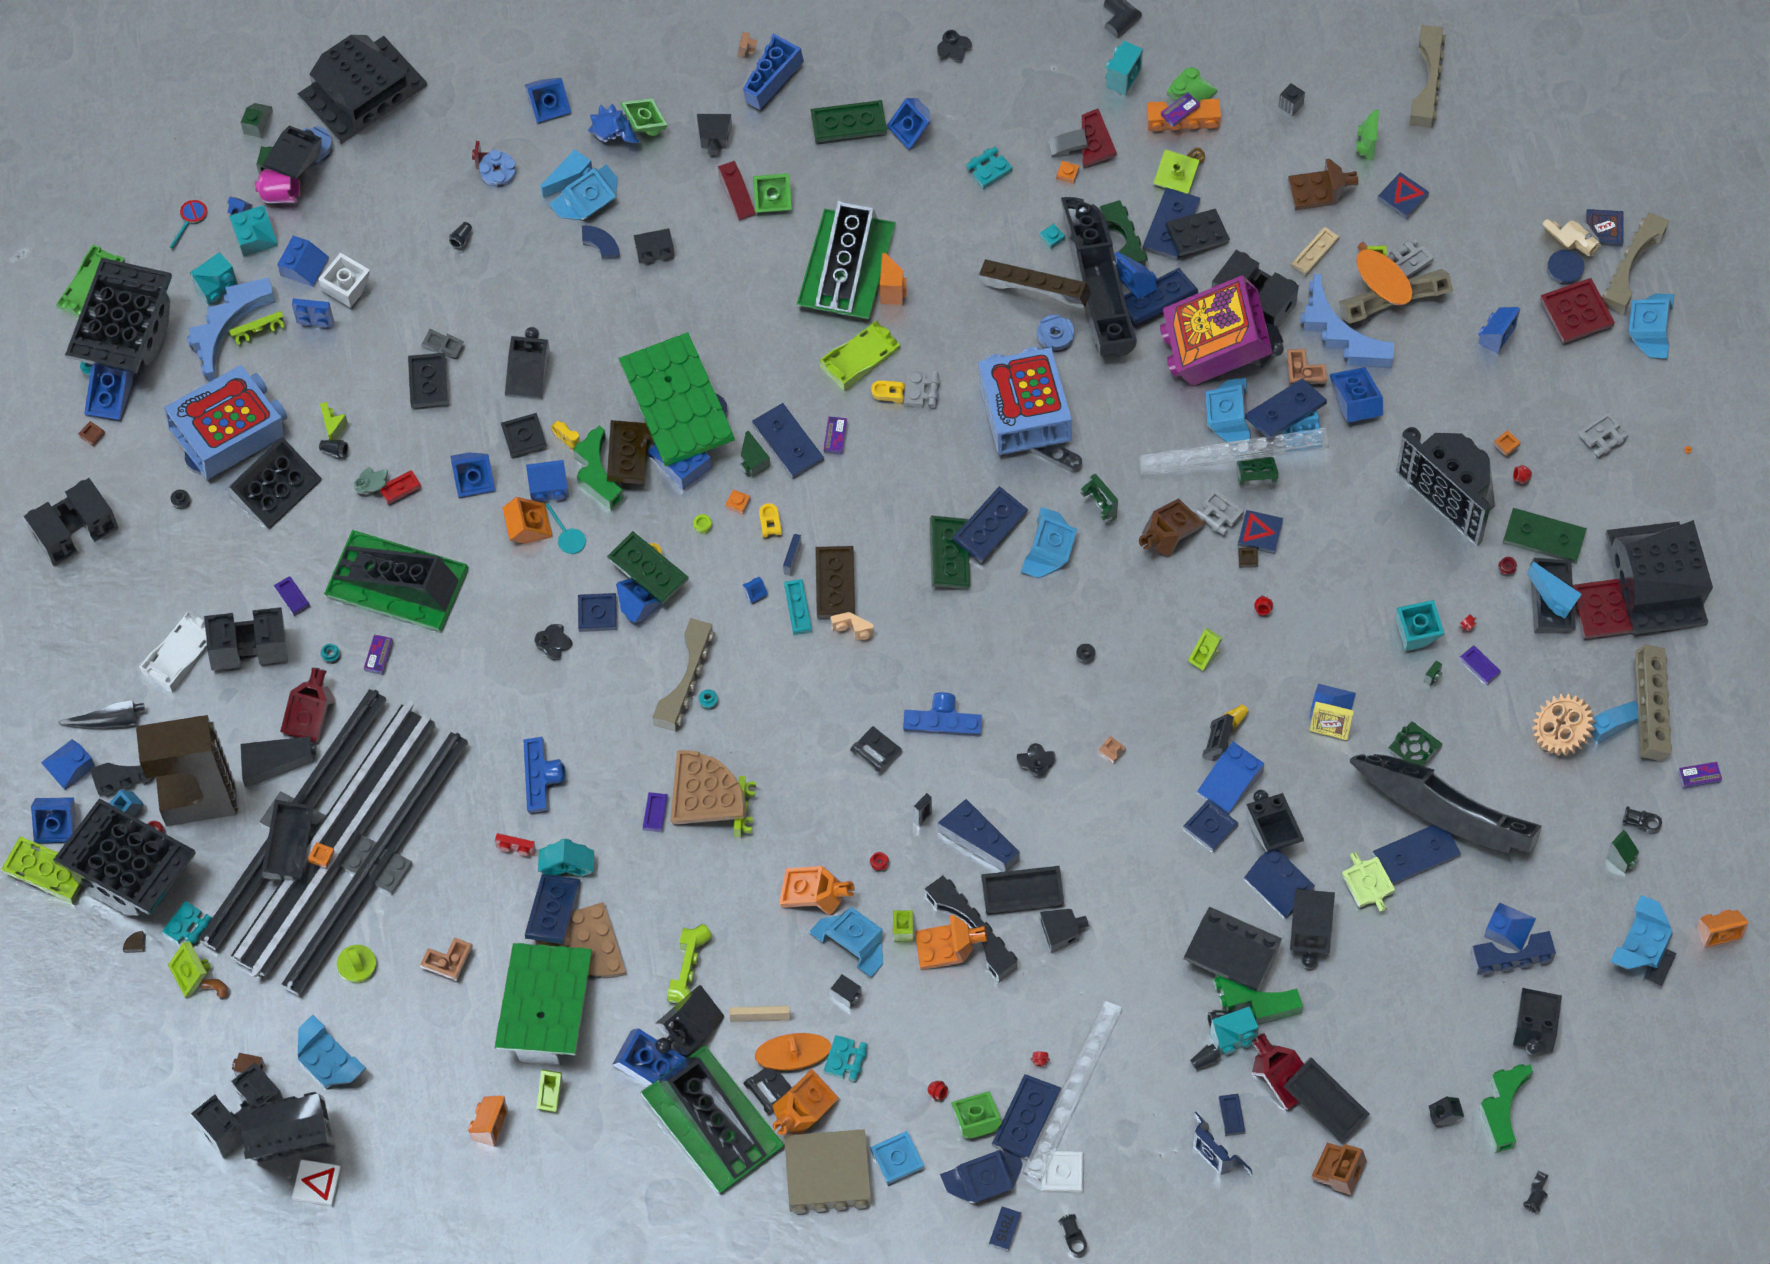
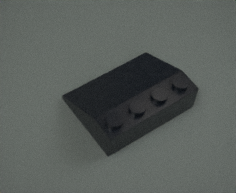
M282 437L229 485L225 491L237 504L268 529L310 490L321 477Z
M1209 906L1183 959L1257 991L1278 953L1282 938Z

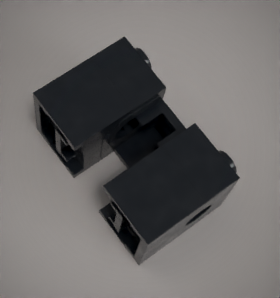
M1236 249L1212 280L1211 288L1243 275L1258 289L1265 322L1279 328L1297 303L1299 285L1292 279H1287L1276 272L1273 276L1259 269V262L1250 258L1245 252H1240Z
M90 478L79 481L74 487L65 491L67 498L51 506L49 502H46L24 515L31 535L53 566L78 552L71 539V533L84 527L92 540L96 542L119 528L112 509Z
M282 608L252 610L254 620L235 622L233 613L204 616L207 651L211 670L240 667L239 656L254 654L258 655L259 665L287 662L288 654Z
M255 1062L231 1081L238 1098L242 1102L240 1104L241 1109L237 1113L229 1112L215 1094L191 1113L198 1130L222 1158L226 1157L243 1143L239 1112H243L244 1107L255 1105L259 1108L264 1106L263 1103L270 1101L284 1102L280 1090Z

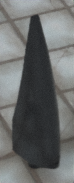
M132 700L119 702L85 715L58 722L63 725L88 728L137 725V712L144 711L145 705L144 703L135 704Z

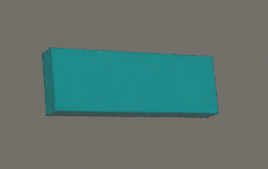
M803 579L784 582L793 635L811 633L812 627Z

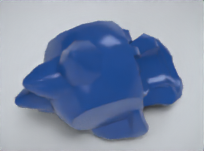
M611 104L608 110L600 105L598 114L590 115L592 125L588 132L596 135L598 139L607 142L608 139H616V136H622L626 142L640 143L626 114H623L622 110L617 111L614 104Z

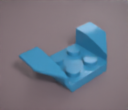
M607 164L599 170L593 168L565 187L561 195L550 202L549 205L559 218L587 219L616 199L617 176Z
M1655 293L1644 300H1632L1629 335L1649 358L1668 359L1669 342L1667 330L1669 310L1673 309L1674 294Z
M1246 378L1227 380L1216 390L1205 391L1209 428L1231 446L1251 444L1250 429L1245 419L1244 394L1247 393Z
M1044 507L1040 508L1036 521L1039 523L1031 550L1025 557L1021 570L1022 573L1036 578L1045 576L1068 562L1077 529L1069 526L1059 512Z
M1641 895L1634 909L1636 918L1622 948H1616L1610 961L1627 969L1646 965L1658 968L1673 936L1671 926L1660 902Z
M850 907L841 915L820 919L808 932L822 943L829 936L859 958L857 968L870 977L883 965L881 942L883 929L853 907Z
M314 1015L310 1016L298 1028V1061L325 1089L334 1084L353 1082L366 1069L355 1056L351 1057L329 1035L325 1026Z

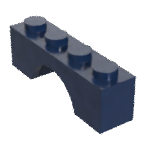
M1546 931L1531 934L1528 945L1516 953L1503 952L1496 948L1492 942L1472 946L1470 954L1476 975L1482 974L1486 976L1494 973V971L1502 970V972H1507L1520 966L1521 968H1527L1536 963L1548 964L1554 960L1556 951L1551 933Z

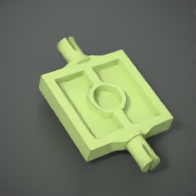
M1357 852L1351 853L1349 856L1354 865L1350 869L1343 871L1341 875L1358 907L1361 908L1370 903H1376L1380 912L1386 911L1388 908L1382 899L1395 893V888L1378 857L1361 861Z

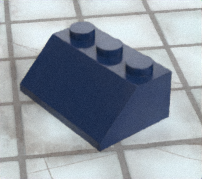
M1278 849L1261 855L1244 876V879L1284 919L1293 913L1295 889H1315V885Z

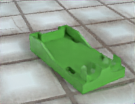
M93 244L83 258L74 279L56 303L57 308L79 318L101 257L126 263L125 258L102 250L101 247Z

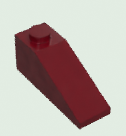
M735 160L718 166L720 182L738 220L756 215Z

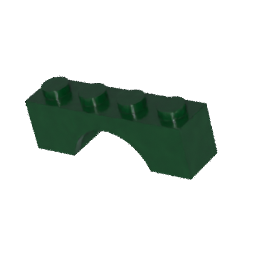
M1120 200L1100 206L1099 209L1105 217L1108 230L1117 232L1126 241L1125 246L1119 252L1146 267L1148 257L1146 251H1142L1140 247L1141 240L1134 233L1135 227L1133 222L1129 221L1127 217L1128 210L1126 206H1123Z

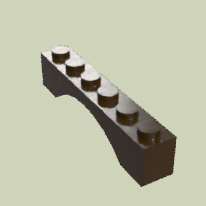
M987 259L984 260L979 273V277L985 286L998 289L1022 288L1051 296L1067 305L1084 309L1091 294L1086 282Z

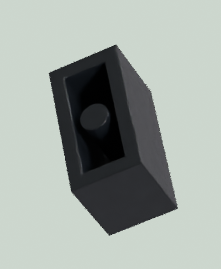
M669 228L633 235L639 263H649L653 260L668 259L675 256Z

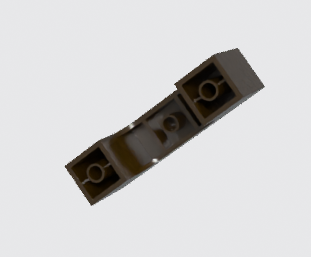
M208 715L136 726L139 762L146 779L156 777L159 811L165 826L236 815L235 808H238V801L234 790H236L235 779H233L232 771H230L229 763H227L226 755H224L223 746H221L214 722H210Z

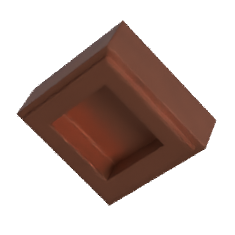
M89 421L78 433V436L91 446H94L104 436L105 431Z

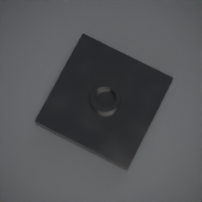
M537 413L501 422L511 457L547 447Z

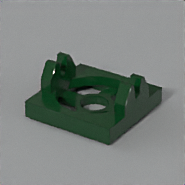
M1274 457L1236 460L1239 485H1244V481L1271 479L1272 483H1277L1278 470Z
M1093 474L1090 476L1089 482L1081 488L1082 492L1080 494L1083 497L1090 495L1102 510L1101 518L1103 521L1107 519L1113 521L1117 518L1118 499L1098 475Z
M1411 721L1407 727L1404 726L1402 731L1398 732L1387 751L1398 759L1425 766L1442 747L1443 743ZM1410 734L1421 735L1418 740L1413 741L1405 737ZM1426 740L1430 746L1428 752H1425L1422 746ZM1401 742L1407 746L1405 755L1400 748ZM1411 744H1418L1420 751L1412 752L1409 746ZM1420 755L1422 759L1418 760L1410 759L1411 756Z

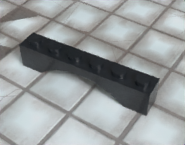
M108 762L90 768L99 796H108L114 791L128 789L132 785L146 783L152 779H146L141 765L122 766Z
M942 875L924 888L925 897L937 911L955 915L966 922L972 929L985 926L988 941L981 943L986 956V969L998 983L1017 969L1018 959L1016 955L1004 947V941L999 936L996 937L992 933V927L980 919L979 912L974 907L971 908L968 905V900L964 894H959L956 891V886L952 880H947Z

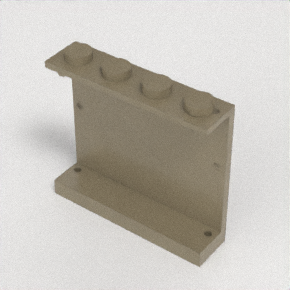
M865 1129L784 1136L790 1212L797 1214L805 1213L806 1210L823 1212L830 1208L845 1210L847 1207L854 1206L861 1209L871 1205Z

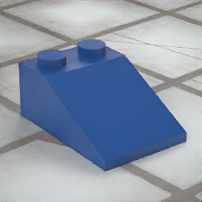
M92 364L84 414L121 420L132 387L134 373Z
M1366 367L1330 374L1341 412L1347 422H1356L1383 415V396Z
M656 445L646 451L682 490L711 469V459L705 452L665 467Z
M1233 741L1216 762L1197 793L1206 800L1212 801L1229 815L1263 774L1265 763Z
M637 1028L630 1031L612 1065L650 1085L686 1058L672 1049L665 1054L659 1053L655 1047L657 1039Z

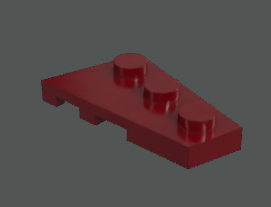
M1099 108L1082 114V129L1085 131L1087 148L1082 149L1083 168L1118 156Z

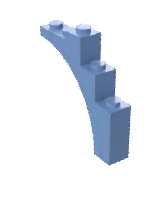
M1314 274L1313 281H1309V292H1312V297H1309L1308 305H1305V311L1301 312L1300 323L1304 324L1303 331L1322 332V341H1325V348L1344 349V358H1347V366L1392 368L1394 343L1364 336L1341 321L1326 300L1321 274Z
M269 278L226 287L227 294L224 295L225 304L207 308L209 314L205 315L207 324L189 328L190 335L187 336L189 347L193 346L194 352H198L200 361L203 360L204 365H201L203 376H207L209 382L216 379V356L220 344L228 331L248 313L261 306L275 302Z

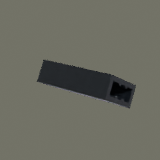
M309 736L240 744L244 786L249 787L314 762L313 755L317 754L316 743H312Z

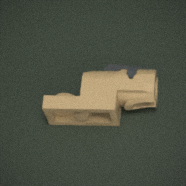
M1548 218L1542 223L1544 228L1570 251L1576 248L1590 257L1601 247L1600 240L1587 223L1580 225L1578 222L1571 220L1563 228L1556 221L1551 222Z

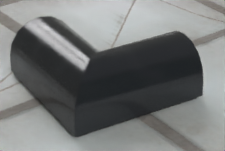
M1126 0L1104 1L1103 7L1115 15L1105 24V29L1117 38L1142 17L1141 11Z

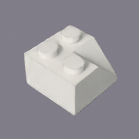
M340 253L318 279L321 291L351 308L362 295L370 270Z

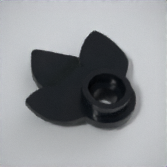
M947 30L942 36V41L937 46V53L940 58L949 55L954 61H962L965 54L964 49L971 48L972 43L968 37L960 36L955 30Z
M560 624L547 626L545 631L538 632L534 638L536 646L544 650L545 654L553 659H560V650L570 647L573 643L569 636L562 633L564 626Z
M1038 743L1031 744L1027 753H1020L1016 756L1018 764L1022 768L1029 769L1030 773L1036 777L1043 776L1048 766L1053 764L1056 759L1054 751L1045 752L1043 746Z

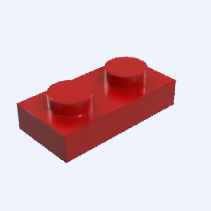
M410 470L387 482L379 491L387 504H390L421 488V484L413 471Z
M499 833L496 834L495 844L499 850L503 852H517L521 856H534L536 851L534 841Z

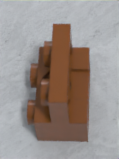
M1327 1142L1311 1176L1312 1180L1330 1185L1335 1191L1352 1195L1367 1162L1363 1149L1347 1144L1341 1147Z

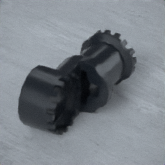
M1626 806L1622 823L1636 824L1639 828L1645 829L1650 834L1660 831L1662 827L1660 816L1644 810L1642 812L1633 810ZM1655 820L1659 825L1656 828H1651L1647 822Z
M1538 1170L1531 1184V1194L1528 1200L1523 1203L1526 1210L1529 1209L1532 1213H1540V1206L1543 1200L1548 1197V1194L1542 1190L1547 1181L1546 1179H1548V1174Z
M1075 1214L1065 1215L1066 1218L1063 1216L1058 1222L1065 1231L1066 1235L1064 1237L1069 1253L1076 1258L1082 1257L1087 1251V1243L1082 1230L1078 1228L1076 1223L1077 1217ZM1074 1243H1081L1084 1248L1082 1251L1076 1252L1072 1249V1245Z

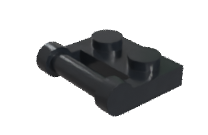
M1226 714L1211 721L1210 736L1207 747L1203 750L1202 754L1204 759L1213 760L1215 755L1227 749L1229 734L1233 729L1234 716Z
M872 726L858 742L852 745L850 751L854 755H859L873 766L878 774H881L901 754L902 748ZM866 746L883 761L879 762L862 748Z
M768 1068L762 1069L743 1083L763 1105V1110L767 1115L774 1112L772 1105L792 1088L778 1070ZM758 1082L762 1083L775 1100L774 1102L770 1103L756 1085Z

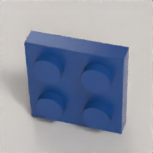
M293 298L292 308L296 323L304 326L333 327L334 318L330 302Z

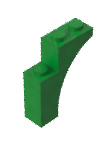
M599 425L596 429H592L582 442H578L574 447L575 459L584 466L577 474V481L579 486L611 511L624 497L623 490L612 481H607V474L601 464V450L606 440L605 429Z
M1218 974L1213 978L1215 989L1219 990L1221 994L1219 996L1221 1007L1225 1008L1226 1011H1238L1250 1007L1257 1025L1302 1014L1303 1004L1297 988L1283 992H1262L1249 989Z
M1519 1064L1511 1070L1505 1071L1501 1069L1494 1072L1490 1083L1496 1098L1488 1097L1480 1103L1479 1111L1495 1153L1515 1147L1516 1139L1510 1120L1511 1102L1518 1089L1531 1079L1533 1073L1531 1064L1525 1066L1524 1064Z

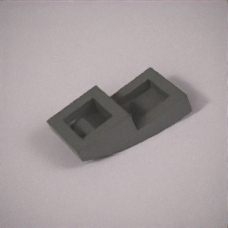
M1084 129L1067 132L1048 140L1051 157L1069 155L1071 150L1087 148Z
M429 329L421 346L436 353L445 352L446 356L456 358L464 341L448 333L445 336Z

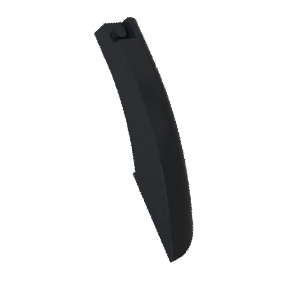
M1061 197L1077 280L1086 282L1091 291L1085 312L1095 346L1098 347L1100 355L1117 353L1118 358L1123 357L1133 351L1137 339L1125 302L1113 251V243L1105 217L1096 205L1085 203L1084 199Z
M1360 754L1350 759V763L1386 795L1419 817L1452 834L1508 854L1512 848L1519 852L1533 853L1542 825L1509 816L1484 806L1450 786L1434 774V769L1380 754L1368 755L1367 757L1365 754Z

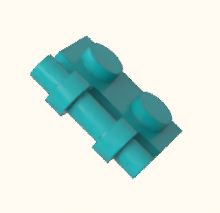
M996 146L984 150L983 154L973 157L969 163L965 164L968 171L973 168L976 170L973 172V178L983 189L1013 171V167L1003 155L995 158L994 155L999 152ZM986 160L989 161L988 164L984 166L981 165L982 162Z
M185 901L163 929L162 934L177 944L184 938L185 942L190 941L192 945H195L199 940L198 937L205 930L212 917L206 914L203 919H199L202 911ZM196 925V928L193 930V932L189 933V930L192 928V926Z
M835 1035L823 1074L843 1079L844 1073L847 1072L850 1073L848 1079L855 1082L857 1076L861 1073V1064L863 1059L866 1058L868 1044L860 1042L859 1048H853L855 1040ZM850 1056L855 1057L852 1065L848 1064Z

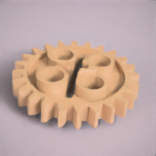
M1560 694L1558 700L1553 696V702L1550 703L1546 700L1547 706H1540L1542 712L1535 713L1539 718L1533 719L1536 726L1532 727V729L1536 732L1534 737L1538 739L1537 743L1545 751L1548 750L1550 754L1555 752L1558 756L1563 752L1567 756L1569 750L1575 753L1576 747L1581 750L1582 742L1588 744L1586 737L1592 738L1589 731L1595 730L1591 724L1596 721L1592 718L1594 713L1590 710L1591 707L1583 699L1580 700L1576 695L1573 698L1570 694L1565 699ZM1563 710L1562 714L1557 716L1558 712ZM1554 727V730L1548 733L1549 730ZM1568 734H1571L1568 739H1565Z

